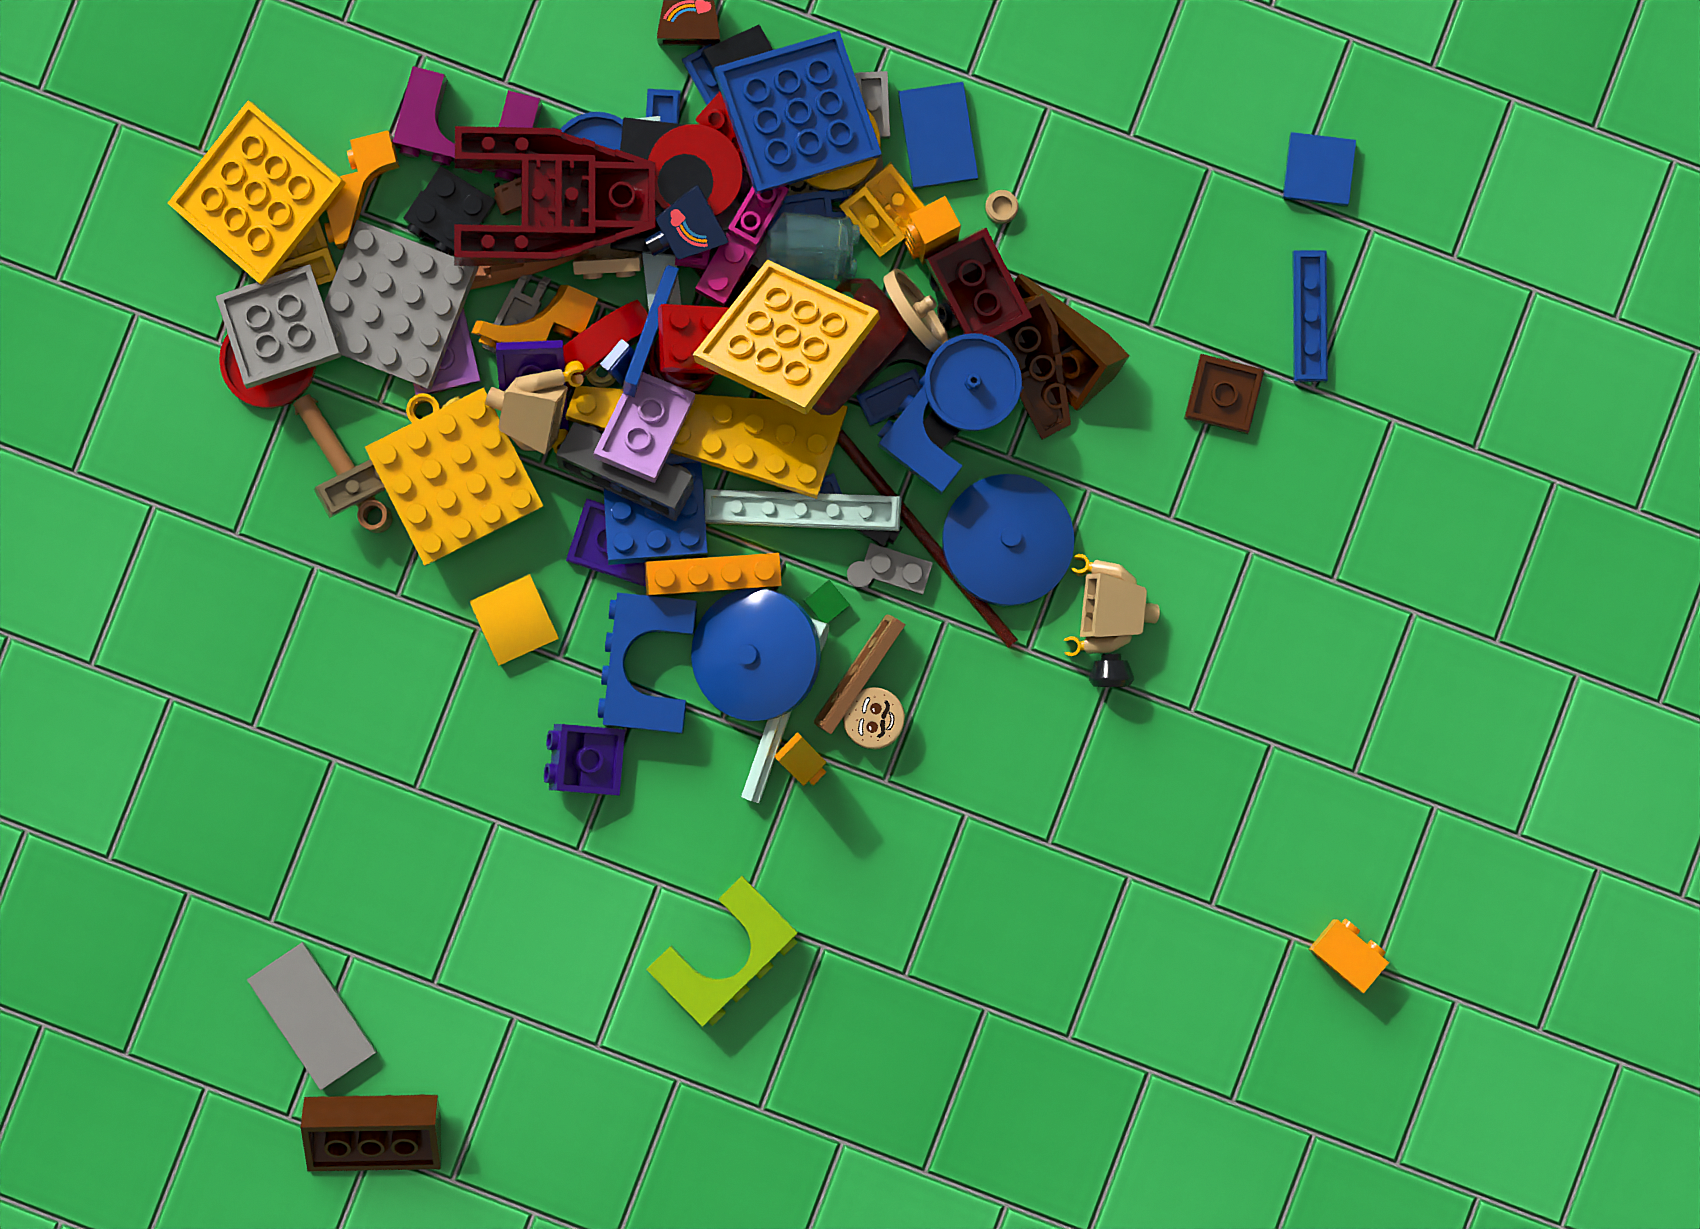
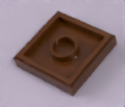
M1200 354L1184 418L1249 434L1265 370Z

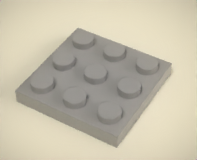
M310 264L270 277L263 285L256 282L216 296L246 389L341 357Z

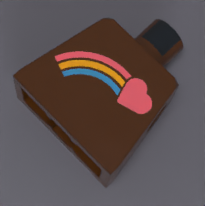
M663 0L657 31L658 45L707 46L711 44L713 46L721 42L714 0Z

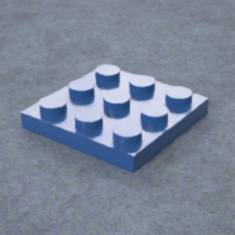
M701 462L678 464L686 468L693 476L694 490L676 521L604 489L608 565L708 558Z

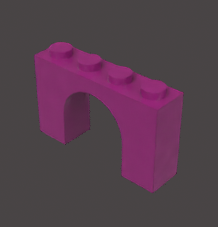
M412 66L393 143L396 148L400 149L399 153L404 156L418 158L419 154L432 157L431 161L436 164L450 166L451 162L455 163V144L446 139L439 128V112L448 82L445 74ZM508 90L498 127L537 128L543 105L541 99ZM463 168V170L475 174H482L483 170L495 173V178L507 182L522 177V170Z

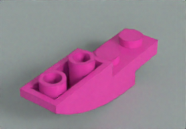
M752 186L728 227L726 236L729 242L719 246L695 287V292L723 307L725 306L767 235L789 191L787 187L783 186L756 194Z

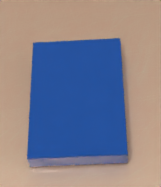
M956 82L898 91L913 189L978 180L964 83Z

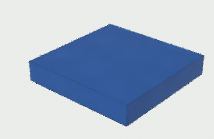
M1291 132L1282 199L1348 206L1356 140Z

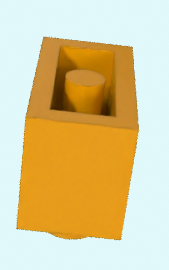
M1333 919L1308 950L1358 992L1365 993L1389 964L1383 958L1386 952L1372 940L1366 944L1357 936L1360 930L1347 919H1344L1342 923L1338 919Z

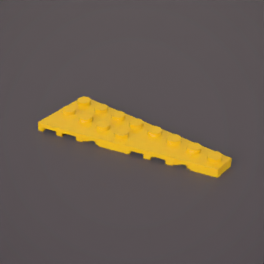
M589 386L576 387L565 415L566 420L577 422L581 425L590 424L600 431H604L623 393V389ZM695 394V400L670 453L817 499L848 407L840 404L815 403L808 414L805 415L776 400Z

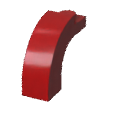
M636 299L616 309L564 345L565 366L571 361H579L584 368L583 372H576L573 375L581 374L584 378L600 365L621 339L630 346L638 343L648 316L647 311L639 300ZM566 381V386L568 387L567 392H568V391H570V390L573 388V386H571V385L568 383V381Z

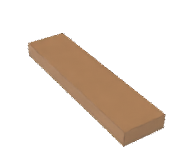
M888 614L884 616L815 718V725L829 734L833 733L906 624Z

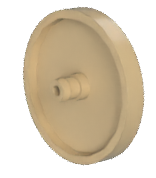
M895 268L884 276L883 280L886 290L900 315L918 339L934 353L943 343L950 339L943 323L940 322L934 310L937 307V303L931 295L925 297L915 283L901 270Z

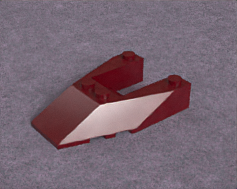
M455 126V168L522 170L521 225L454 224V266H496L552 261L655 229V162L618 149L613 150L595 144L594 141L586 138L581 139L563 133L562 130L557 128Z

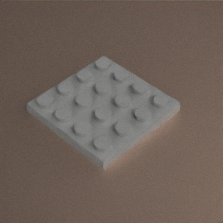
M356 220L324 302L340 354L431 390L479 267L454 266V257Z

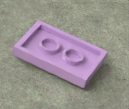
M643 372L635 397L622 393L593 453L594 458L655 483L692 407L695 393Z

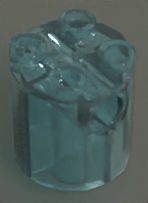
M783 212L767 234L766 256L769 261L811 280L845 282L848 277L854 278L857 271V260L852 257L853 245H857L859 242V225H853L849 216L827 217L820 214Z

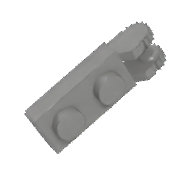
M532 275L520 277L514 289L511 288L493 324L500 326L518 324L537 315L551 279L544 276L539 281L537 289L531 298L523 294V291L527 284H529ZM485 345L482 346L484 349L496 354V349Z

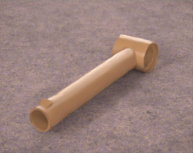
M310 394L305 395L293 404L295 415H300L337 476L354 468L355 465L316 405L318 401L312 398ZM374 496L356 505L358 508V521L367 530L373 533H382L391 526L392 513L390 509L377 501ZM376 508L381 509V521L376 525H370L367 519L369 512Z

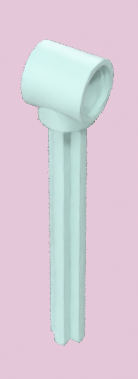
M811 618L818 633L820 649L822 651L828 637L829 624ZM791 711L767 721L741 796L742 798L760 804L775 760L774 756L778 752Z

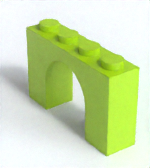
M741 876L718 899L742 923L750 938V956L745 966L738 973L723 979L706 977L696 971L672 945L646 969L702 1027L707 1022L713 1026L726 1013L722 1007L731 998L737 1003L750 990L746 984L755 975L761 979L774 966L770 960L778 952L784 956L798 943L793 938L798 932L744 876Z

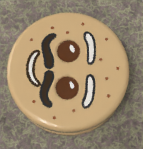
M872 687L860 691L843 716V722L848 736L857 745L867 749H881L889 746L899 737L904 727L905 715L902 704L894 694L882 688Z

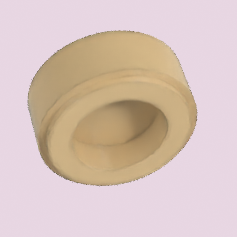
M995 191L986 201V214L994 223L1007 224L1017 215L1018 201L1009 191Z

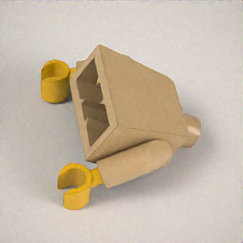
M571 361L565 366V372L557 369L516 377L506 391L491 387L487 394L485 405L501 411L498 425L500 431L507 434L521 450L538 451L546 454L553 448L554 452L557 453L569 432L566 429H560L568 389L564 382L568 381L573 387L581 386L584 382L583 375L573 374L583 372V365L579 361Z
M1083 554L1074 556V559L1086 562V566L1081 570L1071 568L1072 572L1077 576L1086 575L1080 637L1086 638L1085 641H1081L1075 636L1064 639V641L1074 640L1078 645L1075 652H1064L1066 655L1075 656L1081 651H1085L1087 654L1111 653L1130 643L1132 635L1142 634L1144 622L1155 624L1158 621L1160 615L1159 606L1146 603V588L1137 585L1136 578L1122 565L1100 560L1089 562L1088 558Z

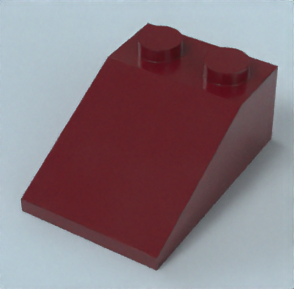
M981 228L924 258L964 334L976 333L994 337L1032 317L987 228Z

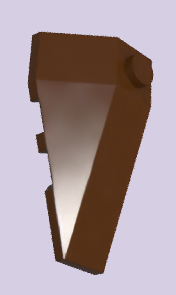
M1023 274L1018 275L1014 283L1022 299L1043 294L1057 322L1068 403L1078 411L1117 376L1130 355L1103 329Z
M1043 294L1023 299L1032 316L1031 318L993 338L1003 343L1013 353L1019 364L1022 386L1024 387L1019 399L1040 438L1043 440L1071 425L1062 370L1063 362L1058 340V325Z

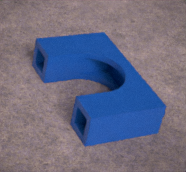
M924 374L918 382L922 388L914 397L909 394L898 408L902 412L895 423L888 420L877 436L881 438L878 447L941 495L961 470L962 465L937 447L929 439L925 431L923 415L929 403L925 394Z
M618 592L617 599L610 600L609 619L614 620L613 633L607 632L605 652H611L609 666L603 665L601 685H607L606 698H600L598 705V718H603V725L683 734L687 701L648 696L637 691L627 678L625 658L631 645L638 638L648 633L665 632L694 636L697 601Z

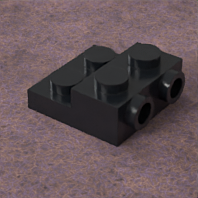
M440 165L425 190L420 191L403 218L409 224L406 228L408 231L421 239L427 235L436 241L434 245L436 249L452 255L454 253V224L483 225L496 205V201Z

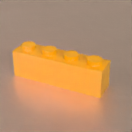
M946 196L909 214L905 245L913 260L919 258L923 265L926 263L924 258L958 241L961 224Z
M779 553L650 561L644 563L647 596L782 586Z

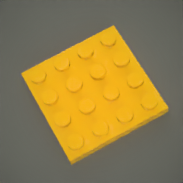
M248 100L167 204L259 284L263 285L275 274L346 182L259 107Z
M767 260L694 352V360L710 370L807 415L880 319L879 310Z
M484 387L365 446L424 566L544 507L509 436L501 432L498 427L500 418L496 410L485 405L487 393Z

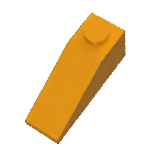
M798 732L774 756L803 786L808 782L814 786L827 772L822 768L827 762Z

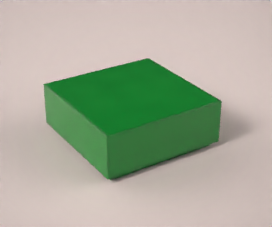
M830 580L804 600L817 618L827 624L850 606Z

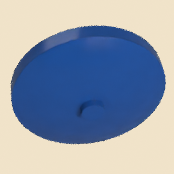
M999 474L975 482L955 500L944 522L942 550L950 573L957 583L969 594L993 605L1019 606L1043 597L1063 578L1073 556L1074 529L1066 507L1059 497L1047 486L1026 476Z
M747 588L725 595L706 611L694 634L691 660L693 672L701 691L717 709L737 719L764 721L787 714L806 698L818 676L821 649L814 623L807 612L796 601L778 591L763 588Z

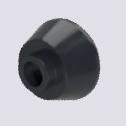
M1101 654V661L1094 662L1089 681L1093 687H1125L1132 684L1134 676L1128 660H1121V654Z

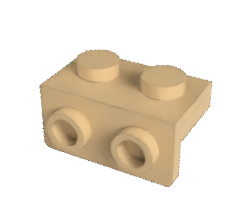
M610 243L589 249V253L574 259V275L583 274L584 279H597L603 277V273L616 272V277H631L636 275L635 271L641 270L643 255L638 252L610 249Z

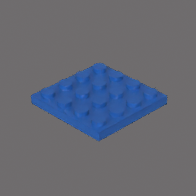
M840 31L714 68V74L756 194L873 160L882 155Z

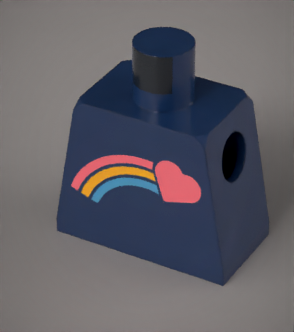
M699 185L691 188L657 215L655 219L661 230L644 239L653 256L671 248L678 260L729 242Z

